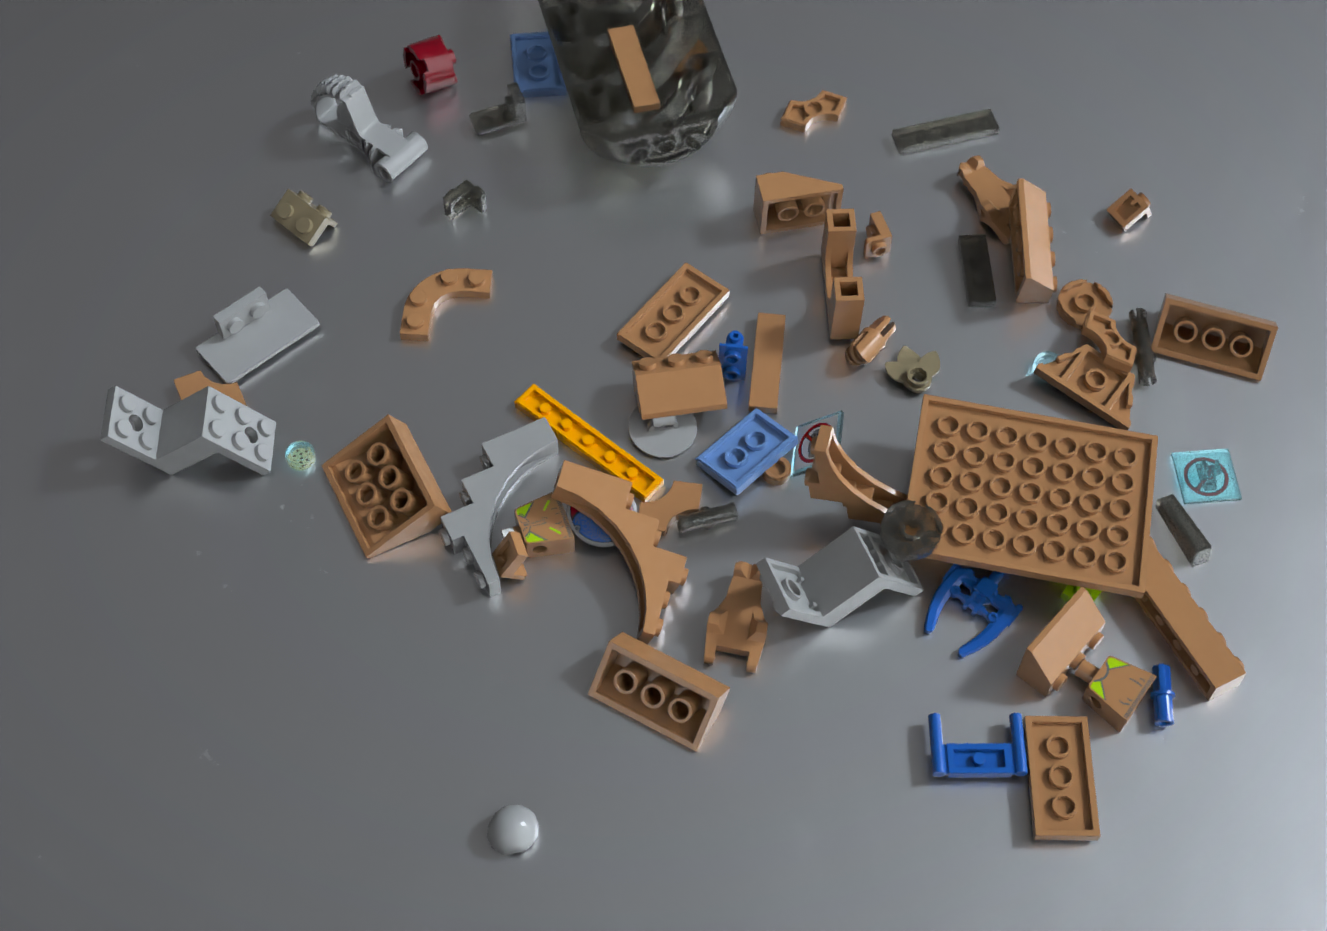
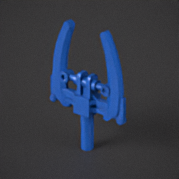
M953 564L942 578L943 581L929 604L924 624L925 633L930 634L934 631L938 617L950 597L958 598L964 604L962 609L966 611L970 608L973 617L976 614L982 615L988 623L981 633L959 648L958 657H967L989 645L1007 626L1009 627L1023 610L1021 604L1017 606L1013 604L1010 596L1005 594V597L998 593L999 586L997 584L1006 573L992 571L988 578L984 576L978 579L973 576L975 572L971 568H962L959 564ZM962 584L970 590L971 596L964 595L959 586ZM991 604L998 609V612H988L984 605Z

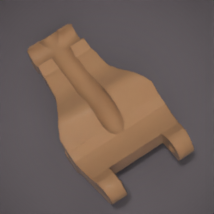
M980 155L973 156L967 162L960 163L957 176L963 179V185L974 196L979 220L988 224L997 234L1000 241L1007 245L1011 243L1008 204L1015 185L996 176L985 166L984 160Z
M744 561L735 563L733 577L725 599L714 611L709 613L704 663L713 665L716 651L747 656L746 672L756 673L768 629V623L764 618L761 607V574L756 564L751 565Z

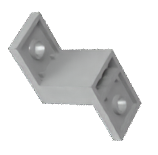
M114 386L108 389L100 440L170 475L217 452L261 475H265L271 472L276 422L210 386L164 410ZM129 419L134 423L135 430H133L131 423L128 421Z
M854 526L799 566L766 557L756 564L761 574L760 580L765 588L769 590L773 599V608L779 615L829 628L883 589H890L914 597L924 591L907 556L899 553V541Z

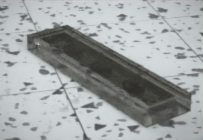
M991 109L894 129L892 130V138L899 154L905 155L996 135L999 133L1000 127Z

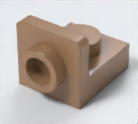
M1132 188L1106 209L1107 213L1124 231L1130 228L1142 216L1145 215L1149 218L1152 215L1149 208L1151 205L1149 199L1142 192L1137 194Z
M881 211L871 213L869 225L866 226L868 238L864 242L863 255L865 259L880 257L889 253L892 242V234Z
M509 531L493 551L492 556L500 577L524 580L527 573L523 562L528 557L520 532Z

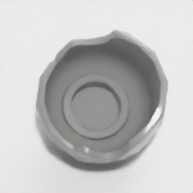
M507 805L494 814L488 825L487 838L491 847L502 855L508 856L511 853L517 852L524 853L537 840L539 823L535 814L529 808L523 805Z

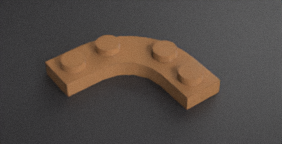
M446 269L421 281L411 291L405 302L400 329L401 340L429 341L433 314L443 302L449 299L460 297L490 299L493 280L492 270Z

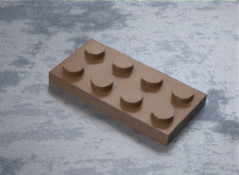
M685 262L617 333V340L643 357L659 358L675 354L729 297L730 290Z
M1024 716L1023 730L1034 840L1098 841L1100 838V827L1087 716Z

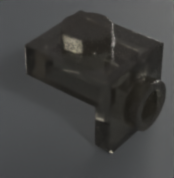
M465 180L455 189L449 190L443 197L445 215L451 220L455 219L470 206L475 207L481 213L487 210L485 192L482 188L474 186L468 180Z

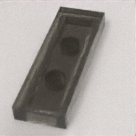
M959 235L958 246L968 307H995L997 300L986 235Z

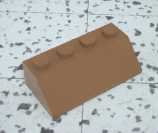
M1018 179L1008 204L1015 302L1048 303L1052 294L1057 291V277L1052 274V268L1055 266V252L1050 250V243L1053 241V228L1048 226V219L1051 216V203L1046 201L1045 191L1025 179Z
M1165 293L1150 351L1261 381L1278 325L1274 321Z
M621 632L609 641L588 695L680 744L697 751L719 716L730 687Z

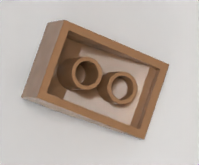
M787 172L757 175L753 211L760 235L824 225L826 209H841L843 185Z

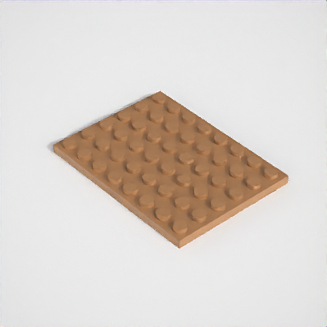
M924 394L899 553L1142 598L1145 594L1158 436Z

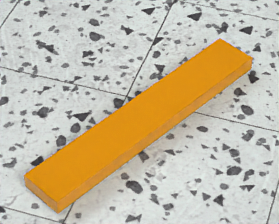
M534 383L514 401L515 407L533 421L545 417L558 440L601 472L632 482L630 493L634 494L640 501L647 502L664 485V479Z

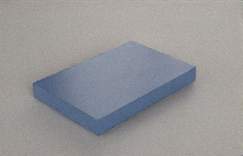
M561 31L510 34L515 98L567 95Z
M755 408L695 458L696 465L734 494L739 495L767 469L798 444V437Z

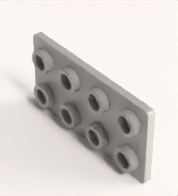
M259 286L213 316L218 333L196 346V351L225 384H231L319 327V321L289 289L282 290L268 300L266 292Z

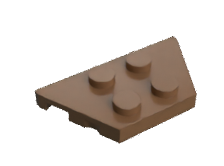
M1088 344L1076 348L1072 353L1059 355L1056 360L1045 365L1040 363L1037 365L1033 372L1035 375L1116 428L1123 430L1130 428V409L1133 406L1132 389L1135 380L1133 373L1129 372L1128 374L1102 363V353Z

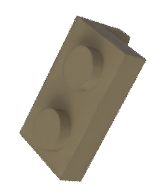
M287 189L270 216L307 245L313 247L327 225L336 227L338 223L331 218L333 213L320 204L317 207L312 204L314 199L302 190L296 193Z

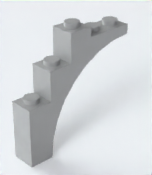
M545 417L481 443L483 455L479 456L484 470L461 480L463 491L459 495L464 507L441 516L442 529L438 531L445 546L450 545L454 554L462 552L467 564L474 565L477 571L474 572L477 584L480 589L486 588L490 597L501 593L500 579L491 556L492 531L497 514L507 495L526 474L539 464L558 455V439Z

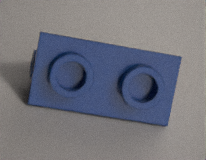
M739 331L730 332L727 335L726 344H719L718 358L721 363L723 378L728 380H745L748 346H743L744 337Z

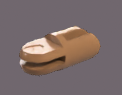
M884 315L878 318L869 327H865L851 342L845 352V358L848 363L855 366L868 364L885 347L886 341L896 330L895 323H889L891 321L889 316Z

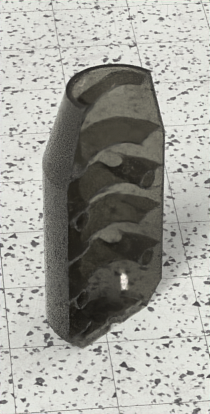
M538 0L580 134L585 144L595 154L613 162L653 167L675 163L697 152L729 118L735 106L737 88L703 0ZM634 26L660 101V109L640 113L633 112L608 38V29Z

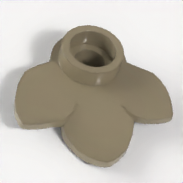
M903 346L898 354L897 362H886L885 369L891 379L904 383V386L909 391L922 393L930 388L932 377L939 372L940 359L936 351L929 352L921 358L909 347Z

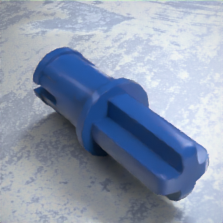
M1161 663L1152 667V674L1156 678L1152 684L1153 692L1150 693V698L1153 699L1154 725L1168 727L1174 725L1172 699L1175 698V692L1172 691L1171 668L1169 665Z

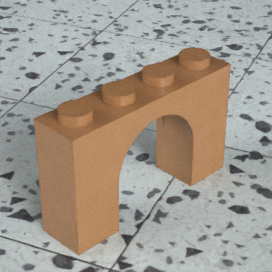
M826 209L821 257L830 340L855 339L859 335L865 298L862 277H853V252L857 232L854 209Z

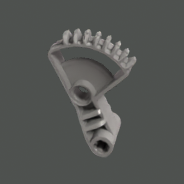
M335 74L325 78L313 90L311 105L315 109L316 119L364 152L374 174L384 181L392 182L428 150L425 139L419 133L412 131L404 138L401 128L391 129L390 124L381 123L374 113L365 88L360 85L358 80H352L351 77H345L342 74ZM335 99L341 101L342 103L337 105Z

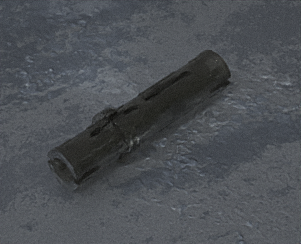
M1136 308L1137 317H1135L1133 309L1129 312L1133 343L1137 349L1134 363L1138 370L1139 384L1141 386H1150L1148 378L1151 379L1152 385L1157 382L1154 367L1156 355L1151 347L1147 311L1143 308Z

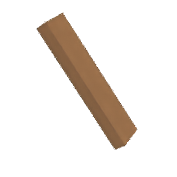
M634 26L608 29V38L633 112L640 113L660 109V101Z
M758 312L748 411L752 412L757 408L763 413L777 414L786 315Z

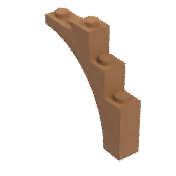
M820 425L818 437L813 436L810 452L812 455H815L812 468H807L805 473V486H809L810 497L842 502V505L847 507L848 519L880 523V527H884L885 537L900 541L907 494L885 485L858 467L837 441L833 426Z
M564 460L558 471L551 498L574 507L592 519L610 536L623 554L633 575L638 595L639 625L636 639L648 645L654 636L658 637L661 632L664 620L659 617L661 609L665 610L670 594H673L679 585L684 586L689 569L684 567L687 557L657 547L661 537V531L657 530L660 519L630 510L634 499V494L630 493L632 482Z

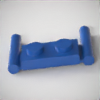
M938 713L929 714L928 723L933 776L941 777L947 775V778H1011V775H1028L1022 715L1020 713L1009 715L1012 744H943L941 716Z

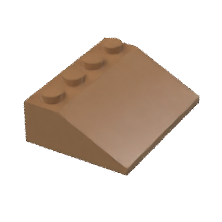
M389 414L321 465L365 556L369 559L431 532L441 524V516L452 512L407 424Z

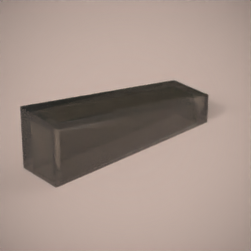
M1174 494L1157 499L1156 509L1192 568L1208 562L1212 546Z

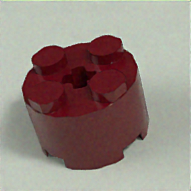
M440 35L412 43L403 49L405 68L410 67L414 79L410 80V82L420 95L430 94L457 84V77L453 65L456 64V57L452 49L447 50Z

